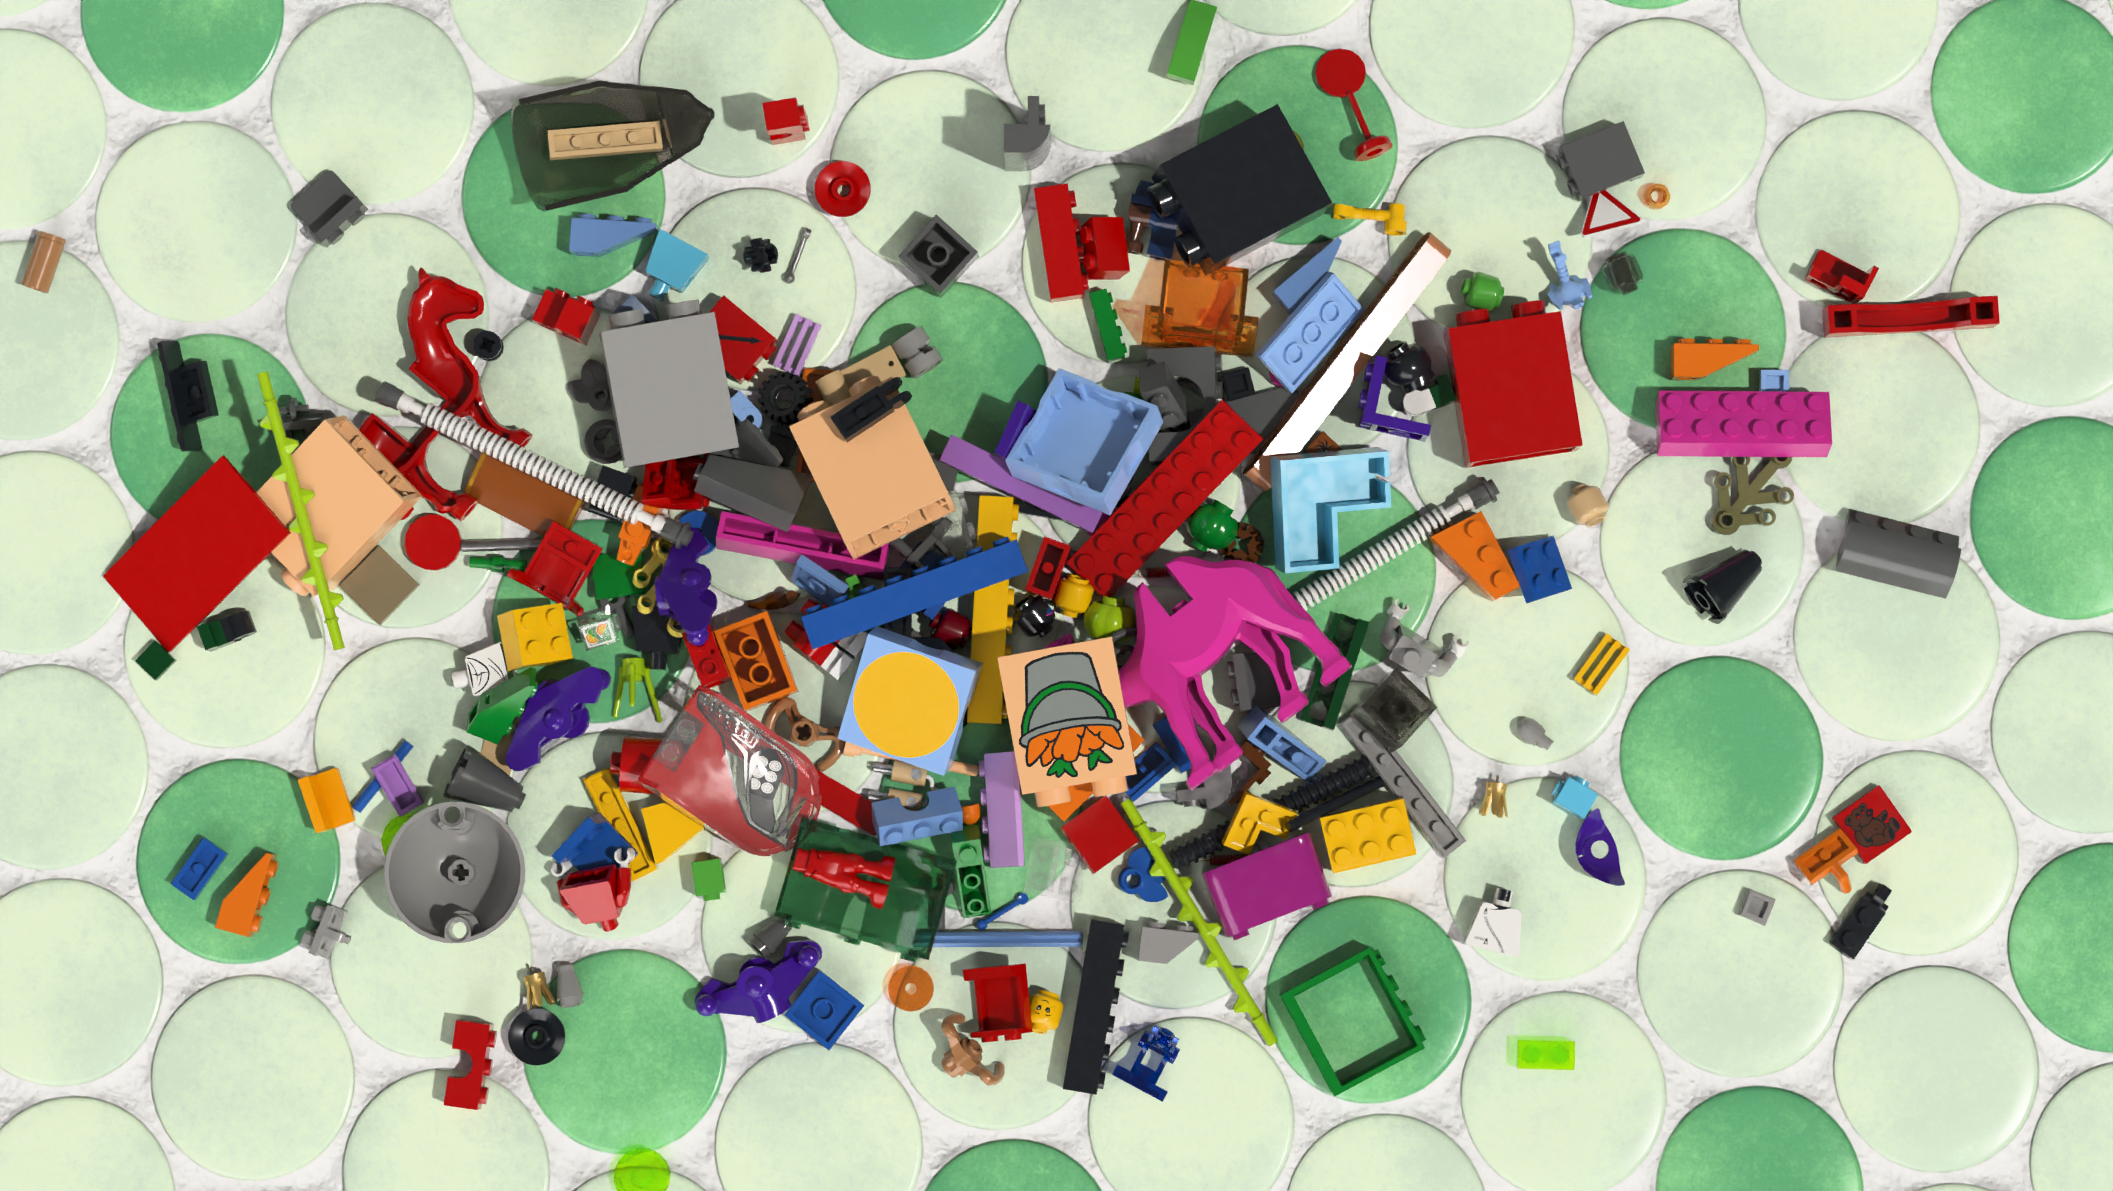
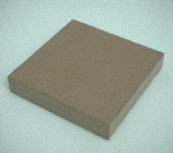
M378 545L339 586L379 625H382L420 584Z

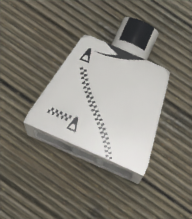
M1496 888L1493 904L1480 902L1463 944L1519 957L1522 911L1510 908L1513 891Z

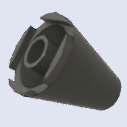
M469 745L466 746V749L460 755L451 774L450 781L452 782L451 784L447 783L443 796L448 799L512 812L514 808L520 809L526 796L522 792L523 786Z

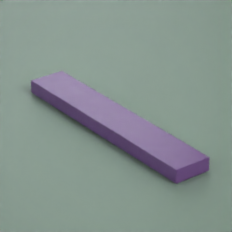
M954 435L950 436L939 459L940 462L1089 533L1094 532L1103 513L1012 477L1004 459Z

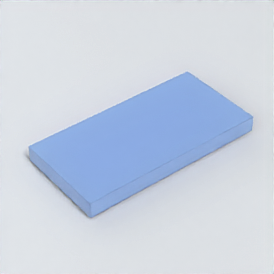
M1328 272L1256 353V356L1288 392L1293 393L1365 310L1337 276L1332 272Z

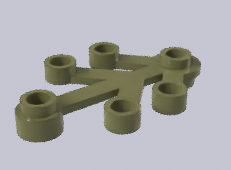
M1733 457L1732 463L1736 467L1739 498L1731 506L1728 488L1732 484V477L1726 472L1719 473L1714 479V484L1718 488L1719 510L1714 513L1712 518L1714 529L1719 534L1731 535L1743 525H1772L1776 520V514L1771 509H1763L1758 514L1740 513L1747 505L1768 503L1787 505L1792 502L1794 492L1788 487H1783L1778 491L1758 493L1778 469H1784L1791 463L1792 457H1786L1785 461H1779L1776 457H1768L1769 463L1750 485L1747 467L1750 463V457H1745L1746 463L1743 465L1738 464L1736 457ZM1719 477H1726L1728 484L1721 486L1718 483ZM1782 491L1790 494L1788 501H1783L1780 498ZM1765 512L1769 513L1772 516L1771 522H1764L1762 514ZM1729 516L1732 519L1731 525H1724L1722 517Z

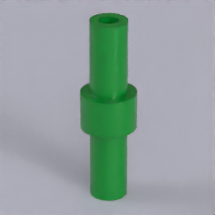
M493 555L492 558L470 556L469 567L491 569L492 572L504 573V570H510L511 568L525 571L527 560L505 559V556Z

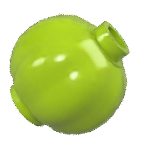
M1103 595V601H1094L1085 612V630L1093 639L1109 637V635L1120 629L1136 628V614L1133 608L1125 605L1126 599ZM1126 636L1116 640V642L1114 643V647L1115 644L1125 642L1132 636Z

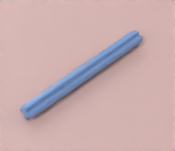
M1080 931L914 933L915 947H1080L1083 944V934Z

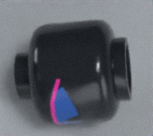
M1029 595L1014 607L1016 611L1014 613V621L1027 637L1038 635L1042 638L1054 628L1051 624L1055 619V613L1042 597Z

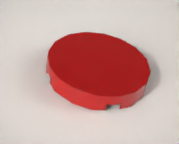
M429 514L418 518L410 525L405 535V549L408 557L415 565L425 570L439 571L449 567L457 560L461 550L462 538L459 529L451 520L441 515Z

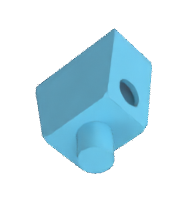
M660 229L645 270L649 277L655 279L648 294L663 302L670 288L683 293L710 257L707 253Z

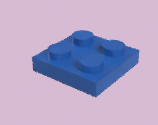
M1554 535L1508 550L1526 604L1572 589Z
M820 970L786 1012L785 1016L826 1049L830 1050L865 1005Z

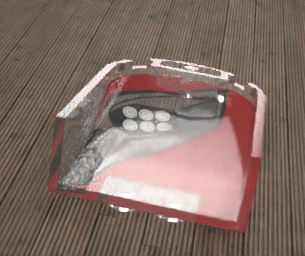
M700 685L696 688L637 780L648 790L737 848L758 856H771V854L782 851L787 852L802 842L816 823L822 802V795L819 794L818 779L820 778L818 772L805 754L720 692Z

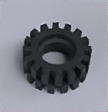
M780 371L776 372L777 375H769L768 378L770 380L762 382V385L765 386L764 389H759L758 394L762 395V398H757L758 403L762 404V407H760L761 412L766 413L765 416L768 419L778 423L790 425V422L794 424L799 422L798 413L808 406L809 402L813 403V398L809 396L812 390L807 387L808 383L802 377L789 372L784 373ZM788 387L794 393V402L790 407L781 409L776 402V397L781 389Z

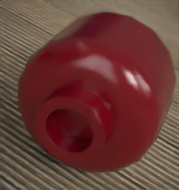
M951 608L943 610L941 614L937 613L928 625L932 628L931 637H940L952 650L957 647L963 648L972 633L969 619Z

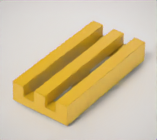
M1606 633L1573 680L1597 696L1630 649ZM1607 642L1610 643L1612 646L1586 681L1582 679ZM1615 650L1621 651L1596 687H1593L1591 685Z

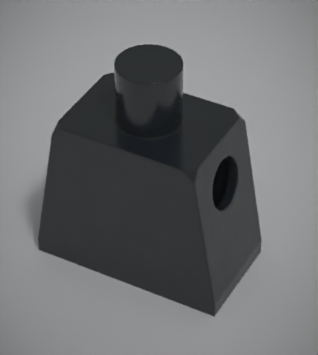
M632 605L637 651L650 653L649 669L666 670V655L679 654L683 637L677 638L668 632L667 623L670 617L668 615L660 616L658 606H654L651 613L643 614L638 611L637 606ZM680 625L673 626L677 630H683Z

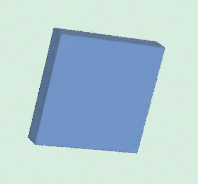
M803 554L797 560L790 579L796 586L828 607L833 606L831 600L846 595L849 588L847 584Z

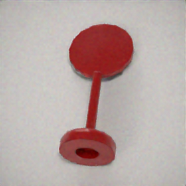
M1335 49L1324 54L1317 63L1315 73L1317 83L1330 96L1348 97L1365 137V141L1360 143L1354 150L1356 160L1367 161L1386 153L1393 146L1390 138L1385 135L1371 136L1354 96V93L1359 91L1365 81L1366 70L1364 62L1359 55L1351 50Z

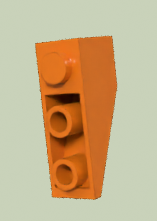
M1690 338L1678 339V343L1670 346V380L1698 381L1756 353L1759 350V344H1751L1749 339L1734 340V344H1723V339H1707L1706 344L1695 343V339Z
M266 853L224 898L215 928L246 937H253L254 932H259L263 917L259 916L262 905L267 904L271 889L267 888L270 877H275L279 862L275 861L276 854Z

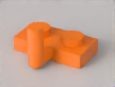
M1839 828L1797 857L1794 863L1811 885L1831 872L1838 880L1841 892L1847 894L1851 892L1852 886L1848 874L1841 865L1855 856L1858 851Z

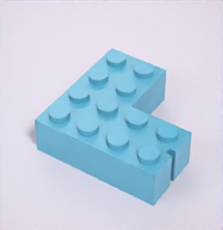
M1373 447L1270 456L1275 569L1283 573H1295L1339 568L1337 512L1391 507L1390 482L1376 478V474L1384 477L1390 476L1389 451Z

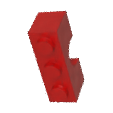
M796 97L762 103L766 129L772 145L806 140L805 132L810 131L808 117L804 104L799 105Z
M462 1019L456 1020L452 1049L467 1052L472 1058V1069L465 1077L449 1076L447 1078L444 1106L479 1110L482 1104L486 1105L489 1088L485 1087L486 1076L491 1075L493 1059H489L490 1047H495L497 1031L493 1030L494 1024Z

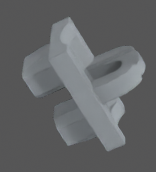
M316 905L314 907L311 917L312 920L320 923L317 932L307 930L301 940V944L310 949L308 953L329 959L336 941L349 944L351 936L340 931L347 914L346 910L327 905V907Z

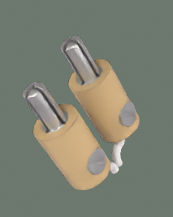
M897 760L894 761L893 766L881 763L874 764V767L879 768H873V771L892 775L891 781L925 787L926 779H928L931 790H938L934 787L933 778L927 775L928 770ZM889 788L888 793L871 790L868 793L869 795H874L868 796V799L872 801L899 797L902 806L910 811H919L921 806H927V800L922 802L923 794L893 788Z

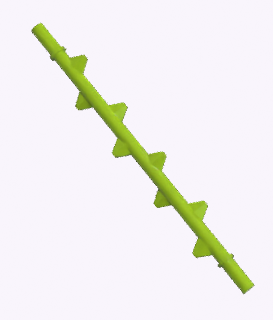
M268 371L257 374L264 398L263 405L266 406L268 414L260 421V426L273 431L282 463L273 473V478L285 481L288 484L297 516L289 525V530L302 534L311 566L302 577V581L316 586L325 617L324 624H327L334 651L345 648L338 624L339 617H336L335 608L344 598L342 594L329 591L320 559L328 549V546L325 543L315 541L305 506L315 494L314 491L300 488L291 455L299 446L298 440L286 437L277 405L278 398H275Z
M1128 798L1120 804L1133 823L1134 830H1137L1155 860L1149 872L1150 875L1165 876L1183 905L1177 919L1179 921H1192L1211 951L1205 962L1206 967H1220L1238 995V999L1232 1008L1235 1013L1248 1012L1252 1018L1251 1022L1255 1023L1267 1045L1275 1044L1278 1042V1039L1265 1020V1014L1261 1013L1243 984L1249 970L1232 966L1216 939L1222 928L1221 924L1206 923L1188 893L1194 881L1193 878L1178 877L1160 848L1166 838L1165 832H1151L1146 825L1147 821L1143 820L1131 798Z

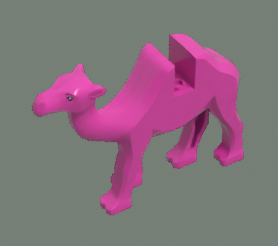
M1182 556L1166 563L1167 573L1189 599L1188 603L1186 600H1183L1172 609L1173 615L1171 616L1168 615L1143 582L1135 591L1137 642L1127 663L1119 670L1125 709L1146 702H1155L1166 713L1168 723L1184 747L1191 763V772L1186 782L1191 791L1214 773L1218 774L1243 755V750L1221 723L1216 709L1205 694L1202 684V675L1224 657L1234 642L1238 640L1256 652L1270 667L1280 693L1281 705L1277 716L1281 723L1286 722L1307 706L1309 700L1303 692L1299 691L1291 664L1290 650L1277 633L1300 641L1312 651L1321 662L1322 676L1320 682L1324 687L1331 684L1352 667L1346 657L1340 654L1338 647L1324 635L1314 619L1288 592L1276 573L1271 568L1242 560L1209 562L1191 556ZM1068 633L1064 635L1061 639L1053 641L1045 648L1067 645L1075 642L1073 636ZM1193 717L1196 723L1209 734L1216 746L1213 762L1209 760V754L1198 737Z

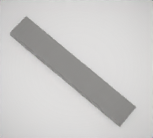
M1362 706L1339 723L1359 751L1367 756L1373 769L1383 779L1396 798L1404 797L1408 814L1443 858L1466 842L1462 834Z

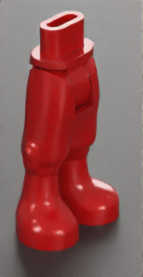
M798 848L792 870L804 873V877L809 876L823 884L840 889L843 893L858 892L870 898L873 907L882 909L889 885L863 880L857 877L856 874L863 873L890 882L895 857L884 856L880 861H868L856 853L846 854L827 850H815L814 848H811L809 851Z

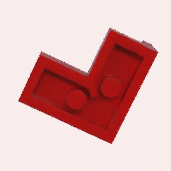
M1820 250L1804 279L1851 304H1856L1865 297L1879 268L1874 265L1864 272L1836 256Z

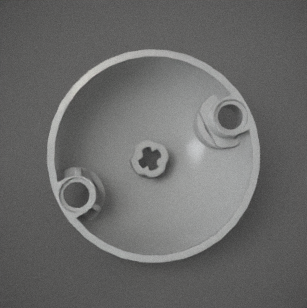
M466 802L439 803L413 815L395 834L385 859L384 880L386 892L397 915L408 927L418 934L443 943L471 942L485 937L498 929L515 910L525 883L524 855L513 831L493 812L479 805ZM452 807L458 808L461 813V818L456 823H451L447 818V813ZM460 865H463L464 869L469 870V876H465L464 881H462L461 876L456 875L457 869H461ZM457 922H462L466 926V934L462 938H457L453 934V926Z

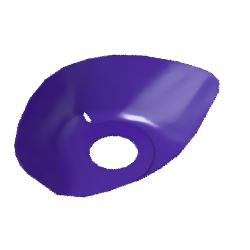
M1594 809L1584 820L1577 835L1575 848L1578 861L1583 869L1594 878L1607 884L1622 886L1625 884V881L1621 874L1615 841L1601 817L1600 809ZM1599 840L1606 842L1609 846L1607 856L1601 859L1594 857L1591 853L1592 844Z

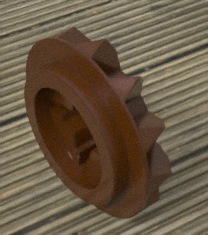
M1238 522L1237 538L1239 537L1241 540L1248 539L1249 537L1252 538L1246 545L1249 555L1241 549L1235 550L1233 553L1231 552L1237 544L1235 539L1229 546L1219 550L1225 561L1242 560L1255 563L1263 552L1264 541L1262 535L1251 524Z

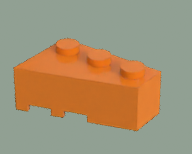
M1482 511L1428 539L1492 602L1520 587Z

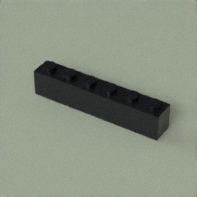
M1091 919L1063 1089L1097 1095V1089H1103L1106 1072L1100 1071L1102 1060L1108 1061L1111 1044H1106L1105 1041L1107 1032L1113 1033L1115 1016L1110 1015L1111 1005H1117L1120 988L1115 987L1116 976L1122 977L1125 960L1119 959L1121 948H1127L1129 931H1124L1125 925Z

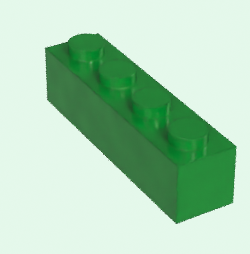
M1102 289L1089 293L1108 363L1125 358L1124 353H1127L1125 342L1121 343L1120 336H1123L1121 327L1116 325L1115 320L1118 319L1116 309L1112 310L1110 304L1113 302L1111 292L1107 293V289Z

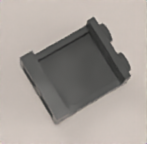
M1624 121L1564 144L1558 150L1559 155H1556L1560 169L1562 171L1566 170L1570 179L1567 181L1572 197L1577 196L1579 202L1591 195L1629 180L1639 179L1645 174Z

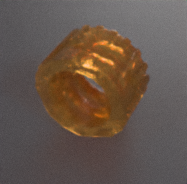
M1657 183L1647 188L1643 200L1650 209L1659 210L1669 203L1671 194L1665 185ZM1653 191L1663 194V200L1660 203L1653 201L1651 197Z

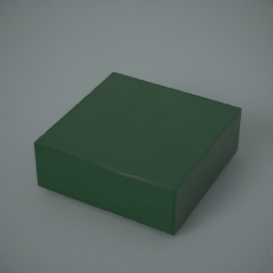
M154 641L135 661L155 681H158L177 660L157 641Z

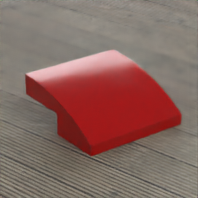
M672 459L645 464L641 497L642 504L673 510L702 509L703 495L694 492L698 480L693 479L699 463L705 465L704 459L679 462Z

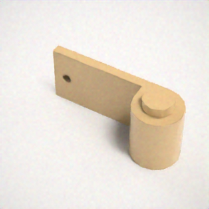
M890 345L843 370H836L823 376L815 384L823 400L832 406L851 397L848 392L851 386L864 378L878 376L882 382L891 377H900L901 379L906 376V373Z

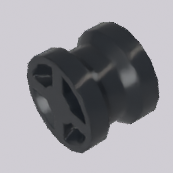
M483 331L475 337L473 348L476 354L483 360L495 361L502 355L504 344L501 338L494 332Z

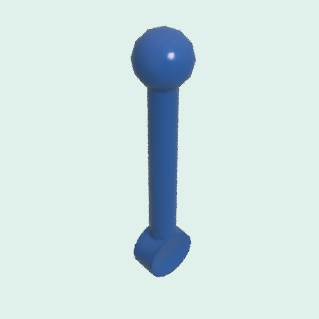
M1021 893L1015 901L988 918L979 919L976 923L977 928L984 930L987 928V924L1019 904H1026L1028 896L1025 893Z

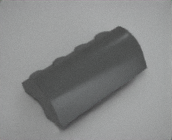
M1028 96L1027 124H1004L1006 171L1033 170L1039 167L1049 155L1051 130L1050 125H1046L1045 104H1040L1039 96Z
M1849 509L1846 515L1844 537L1837 553L1836 571L1946 599L1955 579L1960 560L1959 536Z

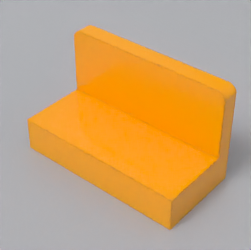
M338 768L298 779L315 833L326 832L355 821L356 818Z

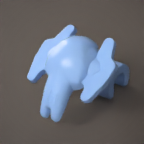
M1558 240L1548 244V249L1555 263L1560 283L1558 287L1554 283L1550 284V291L1547 295L1551 303L1559 310H1563V305L1579 309L1584 306L1583 296H1587L1589 299L1592 298L1591 287L1587 278L1581 279L1573 275L1571 276L1572 281L1569 279L1570 275L1565 263L1567 257L1565 253H1562L1561 243Z

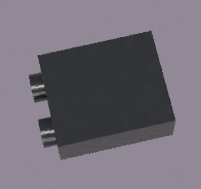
M1278 104L1160 164L1151 177L1154 185L1147 188L1148 197L1157 214L1161 218L1171 214L1182 233L1174 238L1176 248L1182 260L1189 268L1199 264L1205 276L1322 216L1332 204L1329 195Z

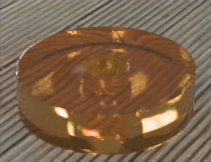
M905 966L892 975L888 985V992L891 1001L898 1008L904 1011H918L931 1001L934 993V984L931 976L924 969L918 966ZM913 983L916 985L917 990L914 994L907 993V984Z

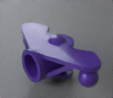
M691 527L690 530L694 531V534L687 547L683 545L680 549H677L675 544H673L660 576L655 577V591L660 616L668 615L679 622L682 629L686 632L689 643L700 646L708 640L709 632L707 627L714 611L717 609L718 602L716 595L707 589L712 580L710 569L698 563V558L709 549V544L699 529Z
M587 667L560 681L549 679L541 683L537 687L535 695L532 698L528 697L526 700V709L506 754L508 767L513 771L530 769L534 765L541 763V748L553 739L562 737L572 739L584 734L590 722L589 711L585 704L597 703L601 691L608 688L611 683L609 672L602 668Z
M813 940L789 941L783 958L773 963L764 957H754L743 963L738 979L732 983L711 978L695 996L696 1011L702 1016H711L712 1014L719 1013L752 1016L756 1023L766 1022L779 1016L792 1006L788 998L822 957L821 946Z

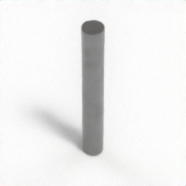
M543 538L461 541V551L537 550Z

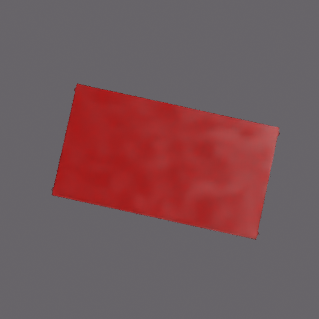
M223 455L103 577L170 653L291 532L231 464L228 458Z

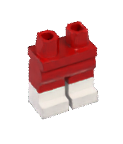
M808 599L800 611L805 614V609L819 605V603ZM825 604L823 606L821 605L822 609L828 607ZM794 620L784 631L795 642L794 646L838 681L854 661L832 643L812 650L804 627ZM863 631L835 642L854 657H857L865 646L868 634Z

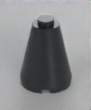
M1744 549L1687 576L1683 580V583H1687V586L1684 588L1685 594L1700 614L1706 611L1712 616L1708 619L1709 621L1720 624L1726 619L1761 573L1762 560L1754 551Z

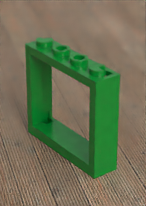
M1371 947L1361 950L1279 994L1334 1097L1425 1048L1422 1042L1426 1038L1420 1026L1414 1027L1409 1019V1016L1413 1015L1406 1000L1400 1002L1395 991L1399 990L1392 974L1386 976L1382 968L1386 964L1378 949L1373 951ZM1366 959L1411 1044L1339 1082L1295 996Z

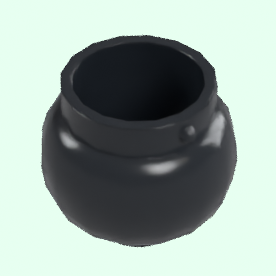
M1404 341L1387 352L1389 357L1385 366V375L1394 386L1400 387L1404 394L1423 386L1435 374L1431 369L1432 361L1430 355L1421 345L1414 343L1408 345Z

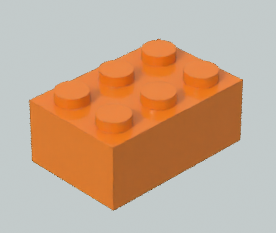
M768 611L714 631L745 712L799 692Z

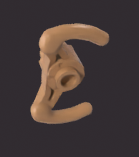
M784 697L774 704L767 714L764 730L774 735V726L780 713L786 712L791 723L790 738L798 746L809 747L816 741L834 740L835 746L833 750L817 764V769L823 772L833 766L841 757L845 748L846 741L837 739L841 727L823 728L799 713L797 703L792 698ZM794 714L795 717L799 718V720H797L796 722L793 717ZM819 731L827 733V735L819 736Z
M959 1013L948 1014L943 1019L941 1029L948 1038L951 1048L944 1054V1058L941 1060L942 1067L946 1073L956 1078L958 1075L963 1076L969 1071L979 1076L986 1085L1000 1083L1005 1074L1004 1064L996 1063L994 1073L988 1070L980 1062L982 1060L981 1053L983 1052L980 1044L974 1039H962L954 1024H963L965 1016Z

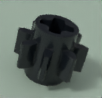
M751 239V246L744 248L743 259L745 264L751 267L752 272H770V264H776L778 260L776 246L770 243V239Z

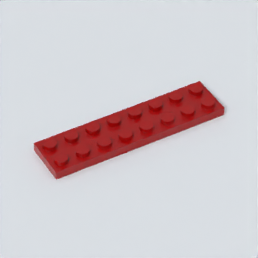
M1222 399L1066 563L1084 580L1085 578L1089 579V584L1102 597L1103 595L1112 597L1264 438Z

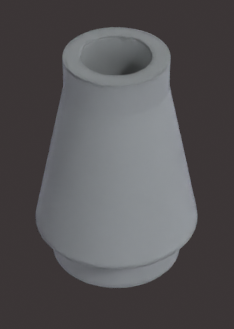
M569 964L557 967V1001L560 1002L561 1008L582 1005V998L585 995L576 975L574 965Z

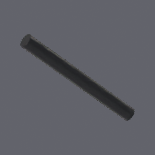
M1378 776L1286 821V829L1292 832L1383 787V779Z

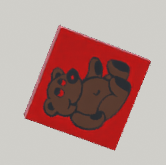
M1877 785L1832 817L1836 825L1857 848V854L1864 864L1869 863L1912 832L1880 785Z

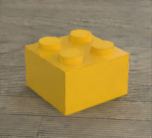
M562 603L516 609L497 615L508 671L558 664L573 659Z

